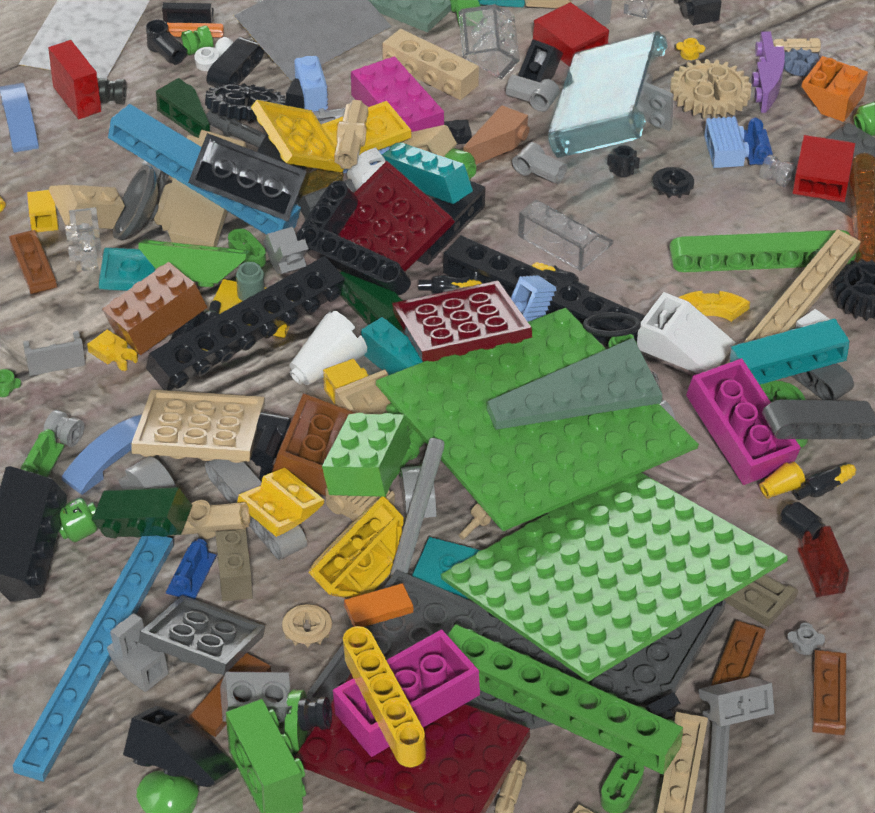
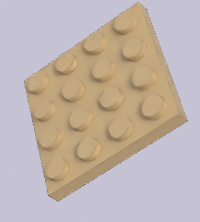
M151 390L131 443L132 454H141L144 457L156 455L170 456L174 459L190 457L200 458L204 461L221 459L234 463L250 461L257 433L258 418L265 407V397Z

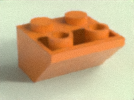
M822 56L803 80L802 88L822 115L845 122L864 96L868 72L856 66H850L833 58Z

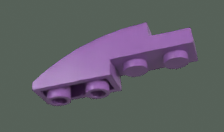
M761 32L760 42L755 44V54L759 56L756 72H752L751 82L752 87H756L754 98L755 103H759L761 113H766L779 94L785 61L784 46L774 47L771 32Z

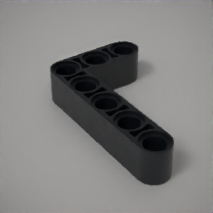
M334 181L327 187L299 229L297 241L305 239L308 246L307 253L312 258L318 260L326 256L336 269L391 290L397 295L406 293L410 288L411 280L396 261L338 236L356 209L358 199L344 181Z

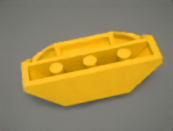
M380 497L354 520L313 562L308 573L332 596L349 599L373 592L391 573L402 535L404 517L385 497Z

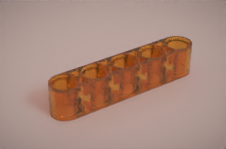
M860 153L854 157L849 178L853 237L861 241L855 257V262L857 263L861 258L864 261L873 259L875 262V157L868 153Z

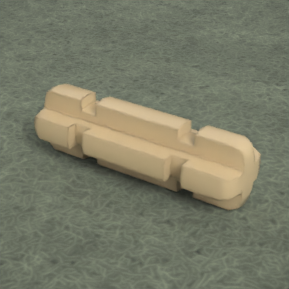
M807 38L786 39V41L784 39L773 40L774 47L784 46V51L790 52L791 48L800 50L801 47L806 51L811 49L812 53H818L821 49L819 38H810L809 41H807Z
M516 760L505 778L499 793L500 797L495 806V813H513L514 805L517 802L522 786V780L526 773L527 765L524 761Z

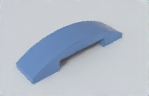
M24 83L0 86V97L8 124L13 153L39 149Z
M142 415L124 420L97 437L66 469L62 475V481L81 495L104 479L103 471L132 450L131 443Z

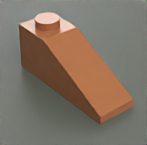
M501 105L465 144L463 151L471 153L474 156L475 165L515 149L521 141H525L528 137L530 130L528 127V115Z

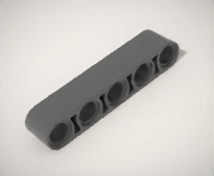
M776 400L768 404L762 412L777 439H869L875 436V412L868 401Z

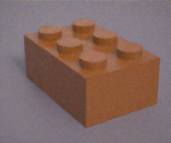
M167 262L142 281L135 283L132 288L121 296L114 298L108 305L102 308V311L113 331L141 356L208 307L196 284L170 262Z
M303 393L278 452L272 472L286 468L314 492L326 496L327 485L322 465L348 415L355 414V412Z

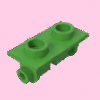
M46 429L40 432L20 469L48 477L65 447L64 444L56 443L55 433L52 430Z

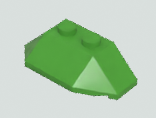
M148 239L139 242L138 249L155 269L170 262L189 279L197 281L198 286L213 287L214 283L220 282L251 256V250Z

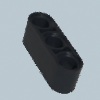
M238 37L209 68L206 78L207 84L214 87L215 85L223 86V84L232 85V83L239 85L260 63L264 50L257 42Z

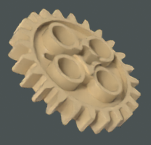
M708 59L705 60V63L696 60L695 65L687 62L686 67L680 66L679 71L674 72V77H671L670 92L674 95L673 101H677L678 107L684 106L685 112L693 110L694 116L702 113L703 118L707 114H711L715 118L717 114H720L726 118L727 112L735 115V110L742 111L743 106L748 105V100H750L751 83H749V77L744 76V71L737 72V66L729 68L728 62L721 65L719 60H716L714 63H710Z

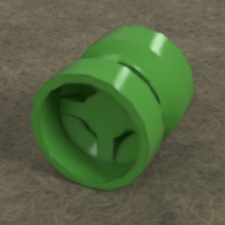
M206 25L198 27L196 31L187 30L181 34L183 46L187 48L189 56L195 54L200 48L213 47V38Z

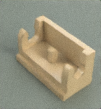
M382 370L335 389V405L355 413H387L386 407L391 402L376 386V380L388 376L386 370Z

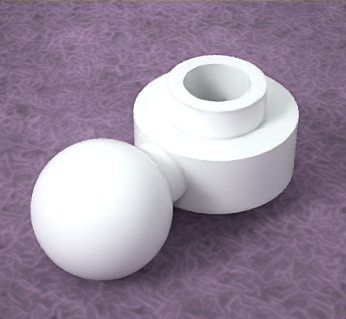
M223 37L216 42L215 48L203 47L198 49L194 55L196 67L201 71H208L211 65L227 50L233 41L230 38Z

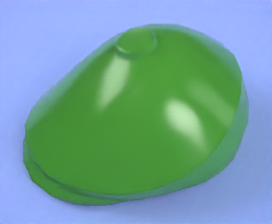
M163 770L155 771L146 775L140 782L136 797L146 813H192L198 800V786L189 777L183 775L181 777H174L163 773Z

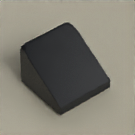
M295 78L286 92L287 106L304 109L303 91L299 79Z

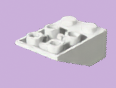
M665 292L662 293L641 321V327L638 330L637 346L640 351L697 374L721 366L730 354L731 346L736 345L735 341L691 303Z

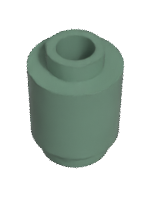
M255 262L241 264L236 273L237 295L240 300L244 301L264 290V272Z

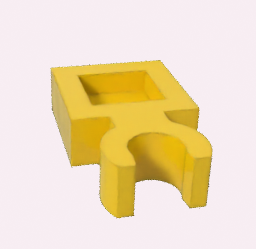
M108 329L87 344L89 353L107 365L115 361L117 367L122 371L128 369L126 360H131L134 363L138 362L136 351L127 348V342Z

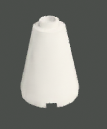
M330 311L324 316L290 363L291 371L289 373L295 382L310 385L324 377L323 369L351 359L356 361L367 353L365 340L361 335L358 338L354 335L352 330L355 329V326L345 316L337 311L332 313Z

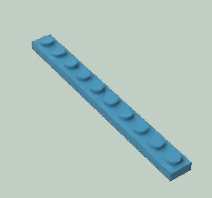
M160 536L141 537L13 763L14 773L45 781L111 661L107 647L113 643L110 631L133 613L137 614L173 548V538Z

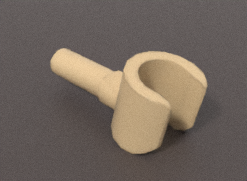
M479 503L471 510V515L474 519L459 534L462 540L479 525L486 526L491 521V517Z

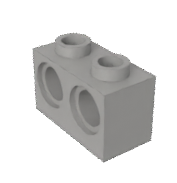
M225 672L220 686L223 722H226L227 711L263 699L268 710H274L279 723L285 722L286 714H289V710L292 708V706H287L286 704L290 692L289 673ZM235 697H240L246 702H239ZM267 698H273L277 703L270 702Z

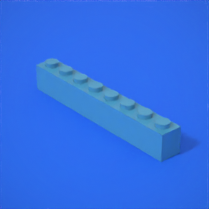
M128 104L111 118L108 133L110 140L266 235L289 227H293V229L296 227L301 207L298 205L294 209L289 221H285L189 184L188 181L202 147L133 105Z

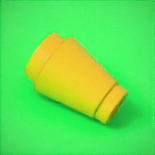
M785 462L766 478L764 482L760 483L759 487L763 495L769 499L801 487V484L805 482V476L796 462Z

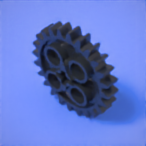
M232 83V85H215V88L210 87L209 90H206L205 106H207V109H211L212 113L218 112L219 116L225 115L227 118H236L237 120L246 119L251 121V119H255L257 121V116L251 108L256 100L287 106V99L285 95H280L281 92H274V89H267L265 86L260 87L254 84L247 86L245 83H242V85ZM245 98L248 100L247 106H245Z

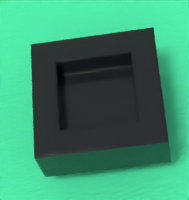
M468 119L444 122V125L448 126L457 143L456 145L466 144L472 138Z
M673 692L647 705L645 709L664 719H671L674 716L672 711L680 704V701Z

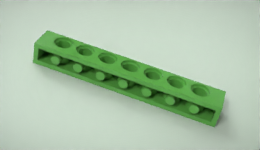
M455 624L447 635L479 670L480 690L663 775L681 748L683 727L677 725L672 720L664 719L648 712L641 706L628 703L612 693H606L591 686L584 680L573 678L555 667H549L526 654H520L509 649L500 642H494L478 635L471 629H465Z

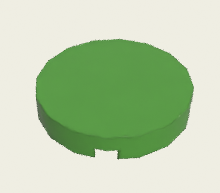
M293 689L289 692L286 702L287 706H292L289 714H286L285 734L291 743L292 755H297L307 740L308 731L300 729L297 713L299 700L307 698L304 690Z

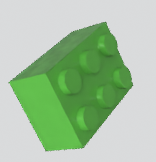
M355 413L348 415L322 465L329 495L386 497L411 444L405 415L391 413Z
M263 699L227 711L226 724L229 753L259 812H302V797L306 796L305 787L302 782V778L305 777V771L300 759H294L291 754L292 747L288 736L285 733L281 734L278 730L279 722L274 710H268Z

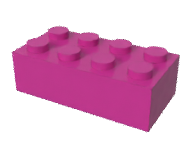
M395 56L351 71V95L355 100H361L368 107L387 101L408 125L411 132L444 125L443 109Z
M742 358L692 377L686 396L743 485L771 475L785 462H795L801 447L795 439H777L762 414L764 408L771 402Z
M443 630L432 634L386 660L422 727L427 726L480 695L479 670ZM354 678L333 689L335 714L366 752L372 757L390 747Z

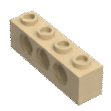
M399 29L382 43L383 60L395 56L414 78L459 100H462L479 86L478 65L403 29Z

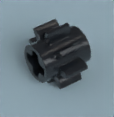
M618 146L613 148V154H608L607 165L610 166V172H613L618 177H628L634 174V169H639L640 158L637 157V151H634L630 146Z

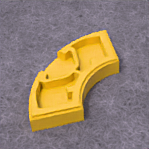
M696 291L678 297L691 303L704 316H718L731 322L750 307V301L724 291H719V294Z

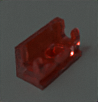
M822 527L819 532L820 536L815 540H811L810 531H807L803 536L801 548H798L797 552L815 596L822 597L845 593L850 571L831 527Z

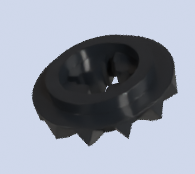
M663 168L657 171L653 177L654 189L659 190L660 195L667 194L669 198L672 196L681 198L682 195H689L690 191L694 189V178L688 171L682 168Z

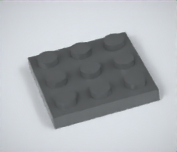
M182 595L140 631L138 643L148 646L153 651L164 652L177 657L182 662L193 663L206 668L211 673L225 675V672H228L263 638L265 626Z

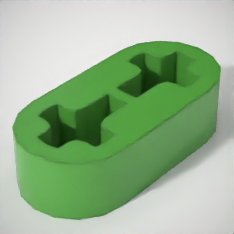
M235 229L228 234V248L251 250V256L242 264L245 262H255L260 268L265 265L266 250L248 230Z
M626 757L620 758L615 763L601 790L600 802L604 810L609 813H622L627 810L642 784L644 775L643 765ZM629 770L634 771V773H630L627 780L623 779L624 773H627ZM617 790L621 791V797H617L616 800L610 799V797L615 796Z

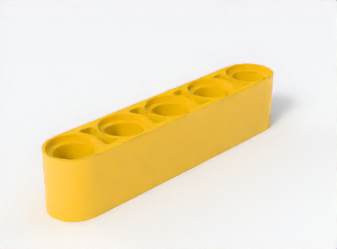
M360 626L348 629L343 635L346 665L396 760L405 767L420 765L426 757L425 733L422 725L372 633L367 628Z

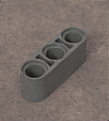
M837 363L791 376L822 400H837L854 387V381L850 373Z

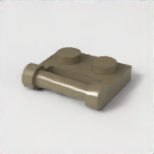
M765 574L727 597L724 601L769 627L781 612L794 602L798 589L791 585L785 586Z

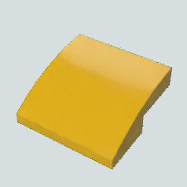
M282 468L263 476L261 486L239 494L237 503L245 502L249 507V515L277 537L295 528L323 506L324 499L289 470Z

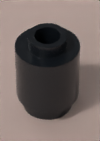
M800 502L789 503L781 512V525L803 542L808 541L814 544L825 532L826 525L822 522V518Z

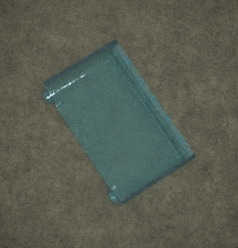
M659 31L586 49L574 54L549 130V143L557 158L641 137L646 122L644 114L639 112L637 104L652 53L657 57L663 56L668 47L664 35H661Z

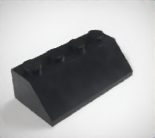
M207 133L188 183L282 220L289 221L302 196L310 174L295 166Z
M12 466L5 468L0 486V592L10 602L41 598L44 584L47 580L50 561L53 557L56 538L60 530V513L67 504L68 496L53 479Z

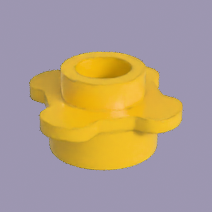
M687 38L684 42L676 44V48L681 50V57L686 60H695L700 56V53L705 51V46L700 45L695 38Z

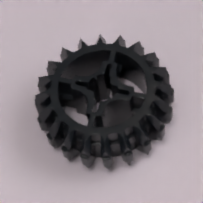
M862 258L858 263L851 260L849 265L846 264L833 281L832 293L834 301L838 303L839 309H845V314H854L855 319L864 317L866 321L869 318L875 320V262L873 259L864 261Z

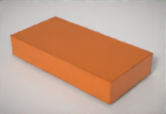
M403 583L344 600V607L353 627H366L413 613V604Z

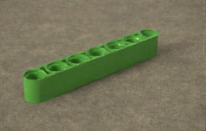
M836 230L682 236L673 239L670 242L669 248L673 267L679 272L807 267ZM840 230V231H842V232H844V233L850 235L849 232L844 231V230ZM855 253V254L853 255V257L849 260V262L847 263V265L850 263L851 260H853V261L855 260L856 253Z

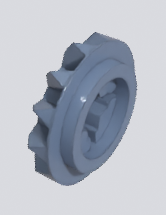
M802 47L800 50L791 48L790 52H785L784 69L793 75L807 76L820 60L819 54L812 53L811 49L803 50Z

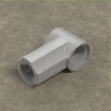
M513 74L509 78L506 87V95L530 102L535 110L541 112L549 109L560 92L558 85L550 79L536 82Z
M533 142L527 144L512 160V165L519 174L526 176L532 172L556 184L561 183L567 172V164L545 155L541 146Z

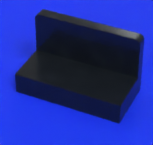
M163 2V21L166 23H213L214 8H212L211 3Z

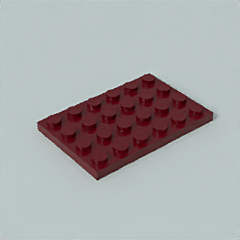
M350 673V675L348 676V678L346 679V681H345L344 683H346V682H348L349 680L353 679V676H352L351 673ZM333 699L331 702V728L321 730L319 727H315L295 756V759H300L304 769L416 813H486L530 737V728L463 704L423 727L426 745L425 760L418 766L405 767L396 760L390 747L371 757L335 714Z

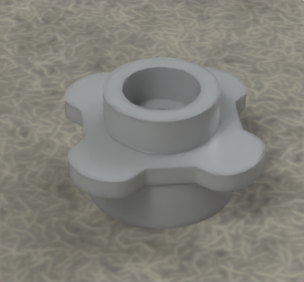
M802 623L799 629L795 632H789L787 636L794 650L803 655L813 654L817 650V646L823 645L825 642L824 635L818 634L809 623Z

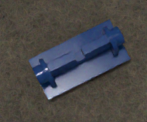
M752 118L748 123L747 130H744L743 142H748L749 165L775 164L767 131L763 129V122L758 118Z
M197 539L191 543L166 590V594L177 597L184 595L194 600L196 599L217 557L216 554L208 552L206 541Z

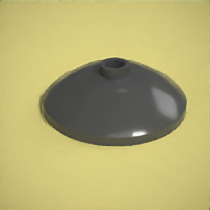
M144 165L137 171L122 197L125 206L113 227V236L118 240L127 239L141 230L148 219H153L157 213V178L151 166Z

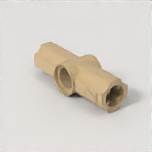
M352 100L350 104H346L343 121L338 123L335 163L339 164L341 168L351 169L353 165H356L360 148L365 145L368 106L363 104L361 100Z
M197 500L191 503L192 508L181 535L198 534L202 539H209L216 536V531L245 529L249 527L251 519L249 507L245 502L210 505L205 500Z

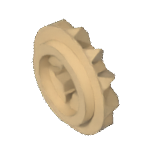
M315 605L294 607L286 613L282 621V630L284 631L285 638L291 639L295 646L301 643L305 644L307 648L311 643L321 645L324 638H329L332 628L330 615L323 608ZM305 620H308L311 626L309 632L304 631Z

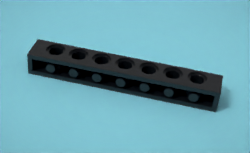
M462 235L444 252V274L455 277L468 276L470 280L480 281L482 284L499 281L510 298L520 276L538 275L554 285L557 290L554 292L555 296H552L553 301H550V306H547L546 315L566 308L582 325L589 316L606 312L629 314L637 317L640 321L645 317L643 314ZM620 318L598 319L589 324L592 328L604 331L626 330L635 325L632 321ZM637 330L635 333H632V335L634 336V339H635L636 343H637L638 330ZM592 334L601 344L606 346L609 345V340L612 338Z
M323 256L153 350L148 355L146 369L163 390L179 389L189 379L196 375L202 376L206 374L212 366L219 362L225 363L235 353L250 349L258 340L273 336L282 325L291 326L302 315L314 313L320 305L327 301H335L342 294L341 290L345 278L326 256Z

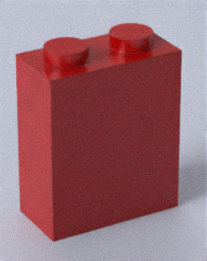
M570 2L535 19L533 39L553 46L563 52L561 61L572 68L608 49L609 29Z
M68 40L48 47L53 87L79 120L101 112L97 72L73 41Z
M804 135L795 175L793 194L845 202L856 143Z

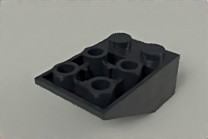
M156 705L131 719L123 756L132 758L133 762L137 765L144 767L153 765L162 768L163 773L169 776L181 777L183 775L192 778L195 784L203 787L214 786L237 770V766L185 714Z

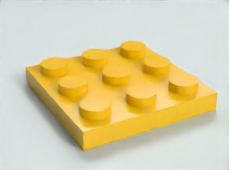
M256 100L251 108L257 116V121L268 133L269 140L275 144L284 162L289 165L294 164L341 173L345 169L335 163L336 147L312 110Z

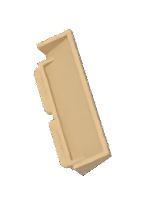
M201 130L199 138L187 135V139L201 147L206 134L209 133L247 148L244 141ZM169 176L172 183L164 187L158 210L154 217L155 223L162 225L163 231L168 230L171 242L217 247L227 210Z

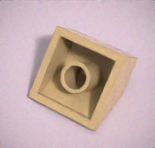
M58 185L50 186L49 192L66 227L113 229L125 206L115 187Z

